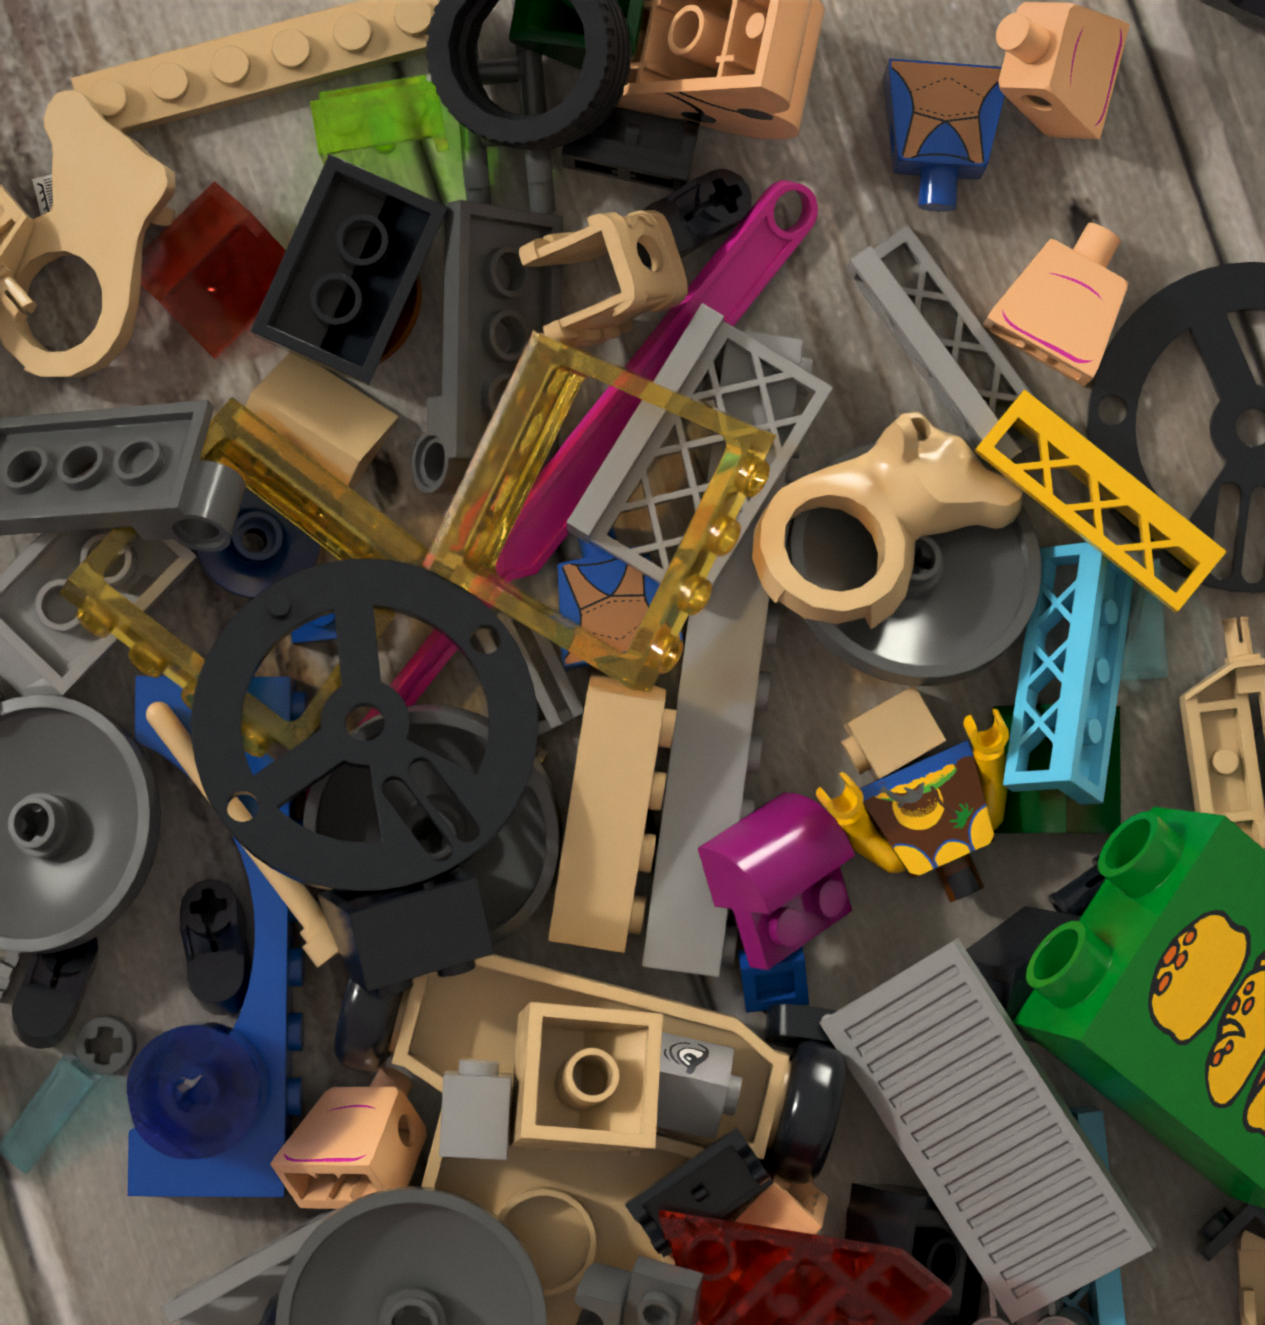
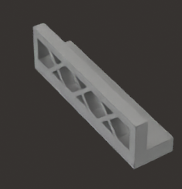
M908 224L874 249L870 245L850 259L846 273L975 449L999 421L995 416L996 402L1013 404L1024 389L1033 395ZM903 245L919 266L916 289L901 287L882 261ZM925 277L929 279L937 292L924 290ZM922 300L948 305L956 316L953 340L938 338L920 313ZM963 327L975 343L961 341ZM959 351L981 354L986 357L993 367L989 391L976 389L957 364ZM1000 378L1012 394L998 392ZM1006 432L995 445V448L1012 461L1033 446L1034 443L1025 436L1014 442L1009 433ZM984 460V462L986 463V465H987L989 468H991L992 470H994V471H996V472L998 471V470L995 469L992 465H990L987 461Z
M338 1209L323 1211L171 1296L160 1307L169 1324L177 1320L180 1321L181 1325L259 1324L269 1300L275 1294L280 1293L290 1264L305 1240L326 1218Z

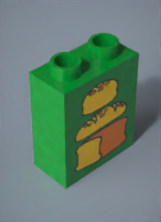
M1152 807L1150 811L1139 812L1128 818L1106 841L1098 860V870L1106 879L1079 921L1066 922L1054 929L1044 938L1033 953L1027 967L1026 980L1034 990L1015 1017L1013 1023L1228 1197L1265 1209V849L1225 815Z

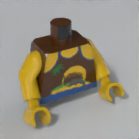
M992 709L994 723L986 731H977L972 716L968 715L964 718L963 726L973 745V749L968 740L960 742L860 788L845 772H841L839 776L845 782L843 793L837 798L830 799L824 790L819 787L816 790L817 799L842 827L855 852L887 873L904 872L908 878H915L935 869L949 902H954L985 887L970 853L994 842L993 831L1004 821L1008 788L1003 785L1006 766L1004 746L1009 739L1008 728L997 709Z

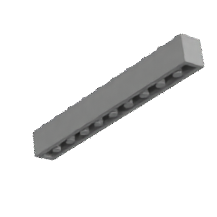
M741 331L807 372H812L813 358L801 357L803 339ZM726 342L724 345L719 386L724 387L756 379L750 356ZM761 363L764 377L779 374ZM792 381L767 386L775 421L793 417L796 395L808 396L809 391ZM758 389L722 397L730 431L766 423ZM717 409L715 411L712 436L722 434ZM794 426L777 430L781 447ZM769 432L733 441L741 475L767 470L775 459ZM802 441L791 458H800ZM725 443L711 446L706 484L733 478ZM786 467L701 606L697 608L691 603L689 606L676 703L677 712L669 755L642 967L719 977L721 963L733 965L738 927L726 925L728 908L714 906L697 848L754 811V799L743 798L746 772L758 774L763 736L751 734L754 709H767L771 673L760 671L763 646L775 647L780 609L768 608L769 595L762 587L752 560L754 529L772 498L781 488L790 484L785 482ZM761 481L744 484L748 501ZM736 487L704 494L703 512L708 530L736 523L742 513ZM728 535L710 539L714 557ZM702 541L698 542L693 588H696L708 568Z

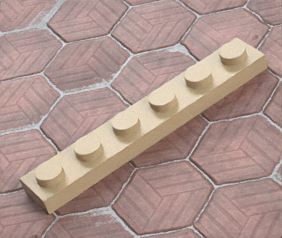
M359 0L71 78L73 89L89 97L109 123L125 134L426 54L428 50L426 48V41H428L429 37L427 33L431 25L430 20L435 13V6L438 5L440 0Z

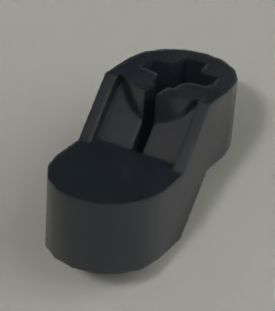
M718 169L691 180L667 197L651 203L643 210H656L665 216L672 230L680 258H684L710 240L727 233L739 223L751 208L752 195L748 184L740 175L731 170ZM691 215L692 219L686 221L685 218ZM637 242V251L642 263L645 266L652 267L647 250L642 244Z
M212 879L197 882L187 890L180 906V932L187 959V981L190 991L204 1010L213 1015L225 1016L235 1013L242 1008L252 971V963L245 935V914L242 904L228 884ZM214 943H217V947H218V951H217V952H216V950H215Z
M97 936L77 947L64 951L32 954L23 983L12 1006L14 1033L28 1047L36 1049L51 1048L60 1043L69 1032L78 1013L87 984L96 968L98 960ZM58 979L56 988H52L54 980Z

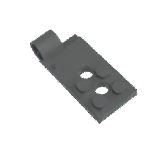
M457 200L445 203L448 210L445 214L442 395L427 398V431L420 435L414 446L411 469L416 486L424 493L483 498L494 489L499 478L501 464L544 468L559 450L561 345L554 346L548 342L543 326L561 319L562 265L522 266L519 248L548 234L563 233V217ZM500 257L509 266L511 271V282L508 289H505L499 283L496 276V264ZM499 320L508 329L510 334V346L506 353L499 348L495 339V328Z
M209 400L0 418V536L132 526L144 541L174 539L181 545L204 552L221 551L230 545L246 484L238 472L226 465L213 461H199L214 406ZM96 461L94 467L87 474L76 478L77 475H80L87 471ZM37 471V473H36L33 477H31L30 479H28V480H26V481L21 482V480L30 477L31 475H33V474Z

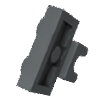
M640 1255L632 1271L602 1263H592L586 1269L575 1294L574 1300L576 1305L583 1308L576 1325H696L704 1273Z

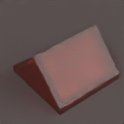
M214 181L172 222L171 226H168L142 251L141 286L215 359L256 319L286 250L246 207Z

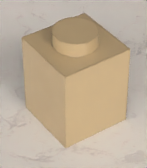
M911 686L843 725L849 737L840 743L859 775L869 770L873 779L878 780L947 740L917 688Z

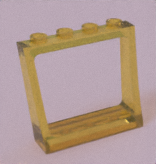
M533 330L422 565L503 611L632 690L651 692L659 674H665L672 670L682 655L683 641L678 638V635L688 615L699 613L710 598L712 583L706 578L717 556L727 555L739 539L741 525L735 519L746 496H756L768 480L770 466L764 460L776 435L571 343ZM589 376L719 433L726 442V449L625 654L500 577L496 571L497 559L582 382Z
M231 397L210 421L199 461L221 463L238 472L243 477L246 488L339 560H393L427 569L437 555L235 398ZM132 526L113 528L69 576L60 595L78 608L76 612L77 619L90 633L102 638L107 637L111 633L131 649L128 653L129 659L138 670L154 678L160 677L163 673L183 689L181 691L183 702L192 710L194 692L205 659L104 580L103 575L140 536ZM374 609L377 640L396 612ZM339 661L297 720L286 721L247 692L242 715L244 751L259 758L264 757L267 753L277 760L312 736L321 723V714L327 699L335 690L342 686Z

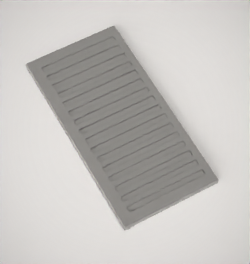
M959 938L951 941L835 1013L826 1014L822 1017L819 1023L834 1047L844 1056L848 1069L1011 1323L1021 1322L1024 1317L1152 1251L1157 1246Z

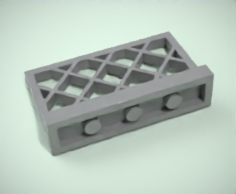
M703 303L698 308L566 522L569 533L587 544L591 542L697 608L701 606L833 390L831 385L723 321V315ZM726 342L750 356L756 379L724 387L719 386L714 362ZM761 363L779 374L764 377ZM708 373L711 390L695 393ZM792 381L814 394L802 415L775 421L767 386ZM758 389L766 423L730 431L722 397ZM714 399L722 434L686 442L680 417L687 405ZM794 426L781 447L777 430ZM675 428L678 444L662 448L671 431ZM769 432L775 459L769 469L741 475L733 441ZM725 443L733 478L697 486L689 451ZM681 453L689 488L652 496L647 470L653 460ZM761 481L748 501L744 484ZM641 482L645 499L628 502ZM736 487L742 511L736 523L708 530L699 495ZM691 497L700 532L663 541L655 506ZM647 508L656 543L629 549L608 536L620 514ZM728 535L714 557L710 539ZM702 541L708 568L696 588H693L671 574L666 550ZM658 552L662 568L642 557V555Z

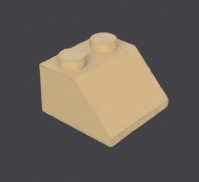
M530 1002L518 1014L509 1147L568 1152L654 1150L656 1144L663 1014Z

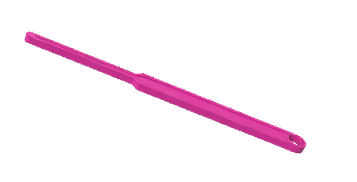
M781 180L773 183L763 192L748 214L740 221L689 285L685 300L669 310L489 536V561L466 589L487 607L491 608L513 579L537 574L569 534L566 527L567 520L700 305L703 303L724 316L723 321L734 326L808 234L818 214L816 197L808 187L790 180ZM795 190L802 202L801 215L793 226L781 230L774 220L775 204L784 193ZM434 629L390 684V687L398 692L406 706L414 705L458 648L443 634ZM371 708L358 726L381 713ZM308 788V789L306 790V794H305V799H306V801H307V797H308L310 788Z

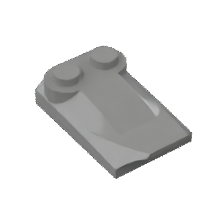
M132 526L41 533L0 575V675L21 696H66L168 591H172L182 584L189 570L197 563L198 556L191 548L181 545L174 539L144 541Z

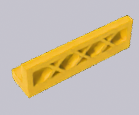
M1025 389L974 451L1174 613L1181 609L1227 552ZM1012 426L1039 447L1040 462L1015 464L998 451L995 445ZM1065 468L1089 488L1090 502L1066 505L1054 496L1051 470ZM1041 471L1043 486L1026 472ZM1116 509L1136 525L1140 530L1141 543L1115 545L1105 537L1101 510ZM1092 511L1093 526L1076 512ZM1166 549L1192 570L1191 574L1176 592L1155 577L1152 550ZM1142 551L1143 566L1127 553Z

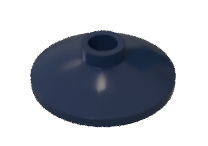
M260 474L241 475L245 481L246 488L230 545L216 552L194 550L198 556L197 559L200 566L214 583L231 594L248 599H253L263 590L287 576L313 567L319 554L321 542L319 522L308 500L296 488L285 481ZM249 533L259 535L264 541V549L260 552L247 550L243 545L242 537Z

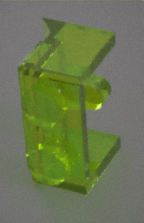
M426 75L319 92L320 100L310 101L318 153L323 165L329 154L336 156L337 153L372 147L380 154H389L395 150L397 143L432 137L437 152L449 150L442 103L435 91V85L432 84V81H427Z

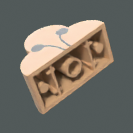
M645 0L636 55L630 61L631 70L628 76V83L625 85L623 96L618 101L619 103L616 107L665 118L687 119L699 122L700 125L714 130L751 138L773 140L794 138L800 131L825 7L819 0Z

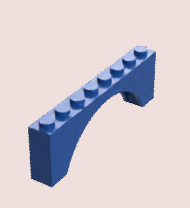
M136 676L135 741L158 752L179 767L189 777L147 721L146 710L154 702L166 703L191 735L193 697L199 676ZM253 677L247 691L242 715V741L245 756L253 775L296 747L297 730L307 729V691H297V680L292 677ZM238 795L239 800L254 817L259 807L257 801L249 795ZM295 797L279 808V810L303 826V819H295ZM235 838L234 841L241 854L249 879L254 907L255 944L248 990L239 1017L227 1042L197 1083L163 1112L129 1130L128 1196L285 1197L289 1193L270 1163L292 1135V1116H302L303 1078L292 1077L293 1051H302L304 1045L303 1012H293V987H303L305 952L303 948H294V922L299 921Z

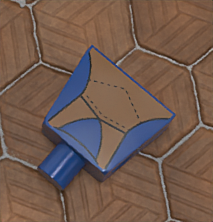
M889 58L883 84L892 169L897 174L920 176L918 208L935 212L956 210L958 179L976 180L982 178L989 162L1005 97L1000 91L998 83L1002 67Z
M613 525L608 536L617 541L615 527ZM578 538L582 558L558 564L561 652L565 672L682 646V632L663 586L591 542L587 544ZM650 554L642 555V557L652 562Z

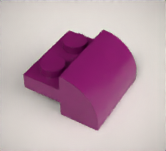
M783 792L697 848L714 906L733 909L750 967L769 970L852 912L840 866L855 856L853 848L835 818L820 804L806 796Z

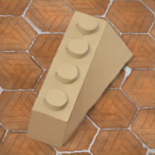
M592 667L588 684L548 941L625 953L628 933L641 935L646 897L634 895L638 871L651 873L656 835L644 833L648 809L661 811L666 773L654 771L658 747L671 749L677 710L664 708L666 689L604 667Z

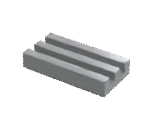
M530 599L518 603L517 606L496 614L516 641L527 663L536 699L545 716V719L538 722L537 737L583 715L584 708ZM525 618L568 705V708L558 713L513 622ZM480 629L475 632L485 654H490L497 649L491 633L494 631L490 629Z

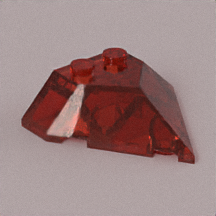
M659 1210L658 1217L665 1240L668 1239L676 1266L704 1273L696 1325H922L952 1297L951 1288L902 1248Z

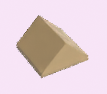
M289 353L251 392L224 454L253 474L272 476L290 484L308 500L317 515L332 523L400 417L323 367Z

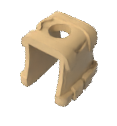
M641 210L629 213L627 216H620L616 212L595 214L587 217L589 226L580 231L548 234L519 248L522 266L527 267L586 262L609 253L621 289V293L543 326L545 336L551 345H562L563 348H580L582 346L588 347L605 343L610 339H615L630 332L633 328L632 320L649 310L651 312L667 311L685 300L688 293L685 270L672 230L662 213L656 210ZM637 242L642 244L647 250L651 259L652 270L646 268L642 263L637 251Z

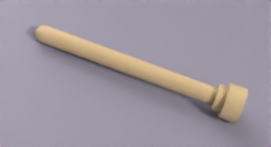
M152 703L146 710L147 721L209 802L195 764L190 733L166 703ZM237 796L230 801L227 810L231 818L240 822L253 818ZM244 848L304 929L300 932V935L306 941V944L302 948L316 967H321L340 953L320 905L304 884L273 870Z

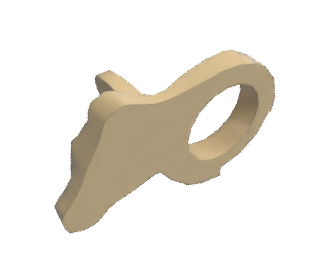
M65 90L53 96L47 105L43 118L44 129L51 141L53 152V205L49 212L33 219L35 225L17 271L14 274V280L27 294L33 278L45 264L61 256H79L96 272L102 288V311L95 329L83 343L67 351L53 352L46 349L33 336L27 319L15 322L11 314L0 303V339L4 348L25 366L24 371L40 377L84 378L106 368L123 351L132 337L139 303L142 245L145 231L149 225L173 226L176 211L165 206L176 191L174 171L154 159L140 143L109 123L89 97L77 90ZM13 298L14 301L19 305V307H20V308L25 312V314H26V310L21 307V305L16 301L15 298Z
M919 411L903 413L886 427L869 452L857 458L806 475L781 488L761 514L754 529L752 560L763 589L775 604L779 601L805 619L833 624L865 618L869 627L873 629L894 614L906 597L914 567L915 541L922 536L944 533L973 525L993 529L1003 528L1012 523L1021 512L1023 490L1003 474L985 466L961 437L935 428L926 416ZM819 507L842 510L857 518L872 534L878 551L877 572L875 576L859 588L842 592L821 589L805 580L790 563L784 545L787 523L801 512Z

